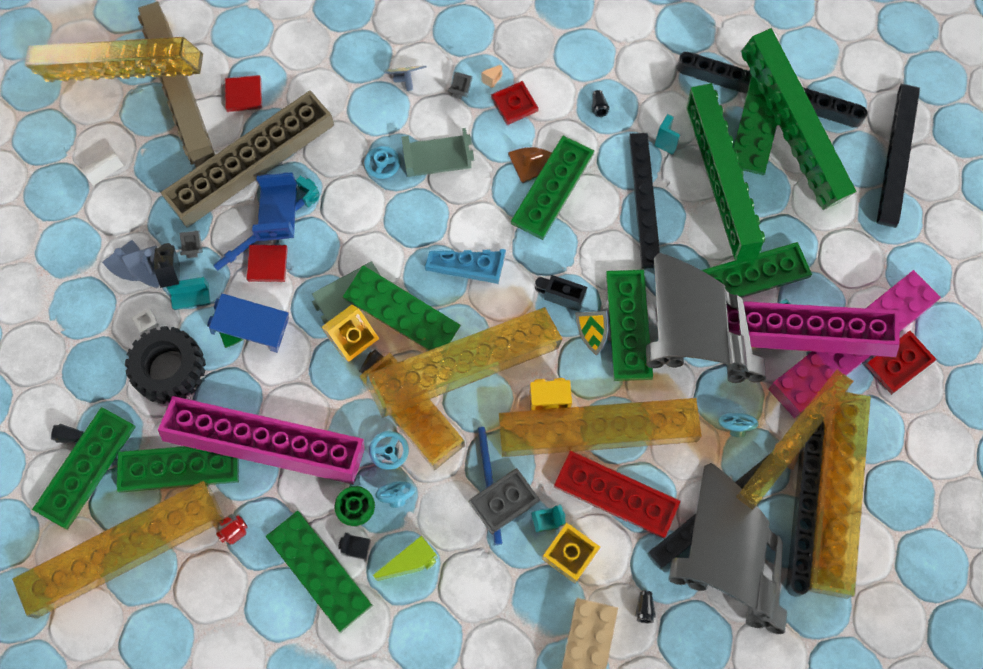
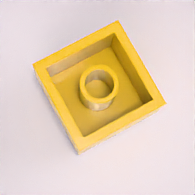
M350 305L321 327L341 357L348 362L379 340V337L360 309L354 305Z
M555 378L553 381L536 379L534 382H530L531 416L570 414L572 406L570 380Z
M566 523L544 553L542 560L576 584L599 551L600 546Z

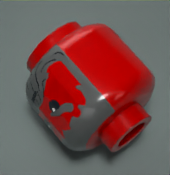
M230 514L217 524L219 531L216 535L222 543L226 541L228 544L233 545L246 535L248 526L240 515Z

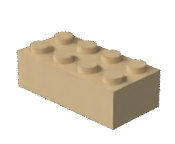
M580 598L575 600L561 669L607 668L618 612L617 607Z

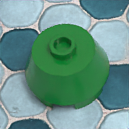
M348 487L341 491L336 498L334 505L335 514L345 525H363L370 520L374 513V498L363 487Z

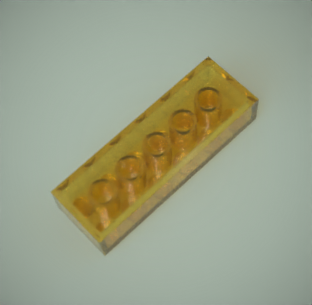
M391 353L387 354L359 376L364 387L434 471L465 446L464 439Z

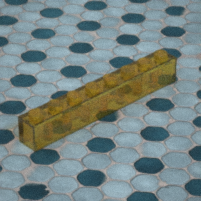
M836 369L737 495L740 501L752 510L758 505L854 382Z

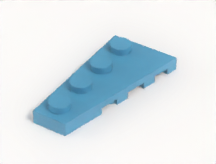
M506 249L490 252V250H482V252H471V250H464V252H454V250L429 251L425 270L499 284Z

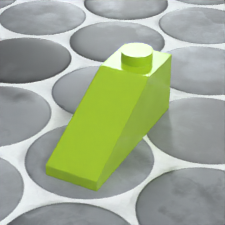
M420 536L378 570L373 577L380 581L422 571L425 568L428 570L436 564L435 559L438 557L425 539Z

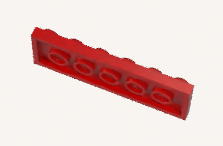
M571 450L553 486L564 493L663 539L666 538L681 502Z

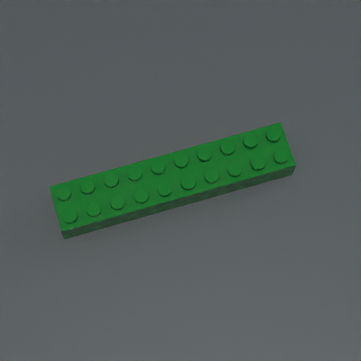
M770 28L753 35L741 50L742 58L747 62L752 77L756 79L758 89L764 95L768 108L772 110L775 122L780 126L785 141L789 143L791 153L797 159L801 172L805 174L808 186L813 190L818 205L823 210L844 201L857 191L773 29Z
M712 83L691 87L686 109L734 261L737 263L757 259L765 242V234L760 230L759 216L755 215L754 201L749 197V186L743 179V168L739 166L738 153L734 151L733 138L728 133V122L723 118V107L718 103V92L714 90Z

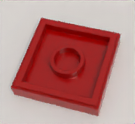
M260 75L225 78L227 112L262 109V81Z
M523 81L491 94L494 104L507 125L539 111V107Z
M250 245L247 281L285 282L287 245Z

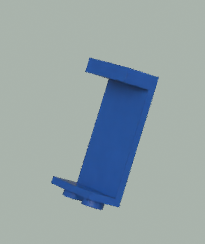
M285 172L282 174L257 176L256 179L261 187L258 224L253 225L252 228L257 241L294 238L297 183L293 173Z
M221 293L220 299L217 298L214 304L215 313L208 320L207 327H209L210 333L215 335L217 331L270 347V351L278 353L289 320V312Z

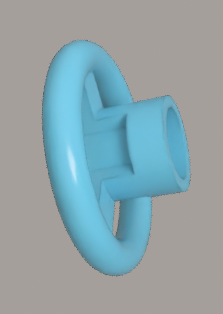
M379 146L367 153L364 166L372 177L385 179L393 176L398 171L400 158L392 148ZM387 152L390 153L393 157L389 158ZM371 157L374 158L377 164L376 172L370 167ZM395 163L389 172L382 173L383 168L387 164Z
M742 413L725 414L718 420L720 426L730 430V435L734 437H744L746 431L754 430L759 425L755 417Z
M385 431L374 437L369 447V455L372 462L377 467L385 470L400 467L406 461L409 453L406 439L395 431ZM392 437L389 444L384 447H376L381 439ZM398 440L403 447V453L399 460L397 458L398 450L395 446ZM393 449L392 453L387 454L386 450ZM376 454H382L385 460L392 461L393 463L385 464L379 461Z
M405 481L388 483L377 490L376 498L380 502L389 503L390 507H401L405 505V500L415 493V486ZM404 488L409 489L407 493L402 492Z

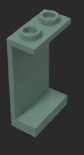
M462 128V136L410 143L409 136H402L407 177L471 168V161H474L473 150H469V145H472L471 135H467L466 128Z
M372 261L364 265L380 275ZM361 267L312 293L314 298L312 304L316 311L321 310L323 314L321 319L324 324L350 305H353L342 297Z

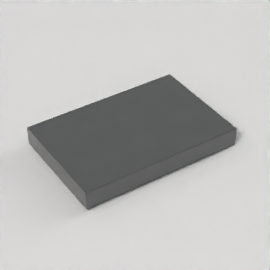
M516 468L471 498L468 502L490 533L494 534L540 502V498Z

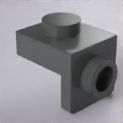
M455 72L451 88L448 89V92L452 93L451 97L462 99V96L468 97L473 77Z
M200 230L180 233L181 255H186V258L198 257V253H203Z

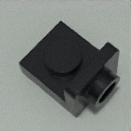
M345 533L344 538H340L338 549L341 550L340 553L343 556L367 560L371 539Z

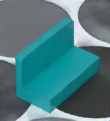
M667 114L659 127L654 146L674 155L680 134L671 130L674 117Z
M205 277L180 280L178 285L166 287L171 295L173 310L210 304L209 284Z

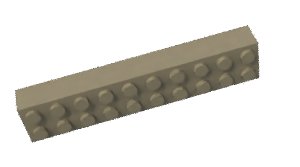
M157 1L139 7L140 15L137 17L141 26H143L142 31L145 39L148 41L149 51L153 55L152 60L158 70L157 75L163 84V92L168 98L167 103L170 111L173 113V121L178 127L179 138L184 144L182 146L186 156H188L190 164H195L197 168L213 157L215 152L170 26Z
M309 90L160 193L170 208L188 228L257 180V176L264 175L334 126L332 114Z

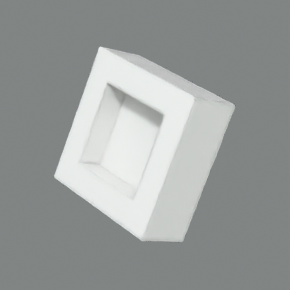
M149 308L132 317L141 334L147 333L150 329L159 326Z

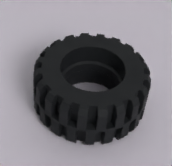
M161 326L160 330L153 328L150 329V333L146 334L144 332L141 334V339L135 340L132 343L134 347L128 349L126 354L129 359L125 360V366L128 368L125 372L126 376L130 379L131 385L143 397L152 402L156 401L158 404H165L166 401L170 403L172 396L186 399L188 393L192 395L196 391L194 389L195 386L201 385L202 380L200 377L205 376L206 371L203 368L206 365L203 357L204 354L193 338L185 331H180L175 327H172L170 330L167 326ZM169 351L179 352L182 355L181 365L174 375L163 380L151 378V365L159 355Z

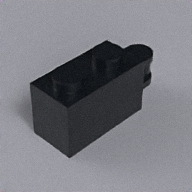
M165 243L159 248H155L154 272L160 288L178 285L180 282V262L174 245L170 243Z
M551 275L550 280L543 277H538L535 280V290L545 294L544 300L580 312L588 287Z

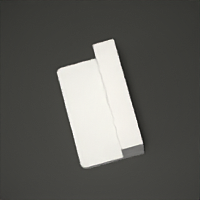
M113 150L83 168L82 172L94 186L124 165Z

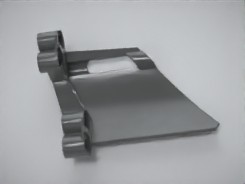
M662 253L655 256L658 341L646 346L647 366L650 368H660L666 364L669 367L677 368L684 365V357L698 358L726 364L728 381L731 383H741L746 379L756 383L766 380L764 358L752 354L743 299L738 295L730 294L726 291L724 284L686 262ZM727 305L738 310L740 335L729 331Z
M713 463L707 464L703 470L689 558L672 559L668 580L677 585L688 584L690 588L698 591L707 590V586L720 590L748 606L746 624L748 626L766 628L768 632L773 634L785 633L787 611L779 606L783 542L779 535L774 534L769 529V520L752 499ZM766 545L775 551L772 581L763 574Z

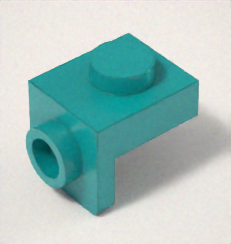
M300 175L296 179L298 188L306 193L303 201L305 206L309 208L318 201L320 194L317 186H315V183L310 178L305 179Z
M561 505L531 513L536 533L555 530L566 524V516Z

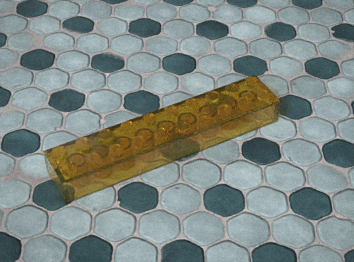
M184 37L28 46L24 66L32 70L34 74L43 77L47 82H55V80L65 82L69 80L84 81V79L99 80V78L113 80L120 77L129 79L130 77L145 78V76L161 77L164 75L176 77L177 75L192 76L193 74L201 73L203 53Z
M544 307L367 374L366 384L383 418L557 350L562 342V337Z
M832 389L824 396L822 420L825 424L809 592L846 599L855 596L871 396Z
M696 398L499 413L502 457L570 452V450L577 452L698 442L702 437Z
M205 481L168 498L13 578L12 580L26 616L37 619L216 526L224 519V516L210 486Z

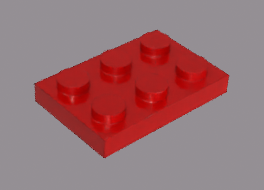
M908 331L899 338V349L896 357L875 356L865 366L892 395L937 359L911 331Z

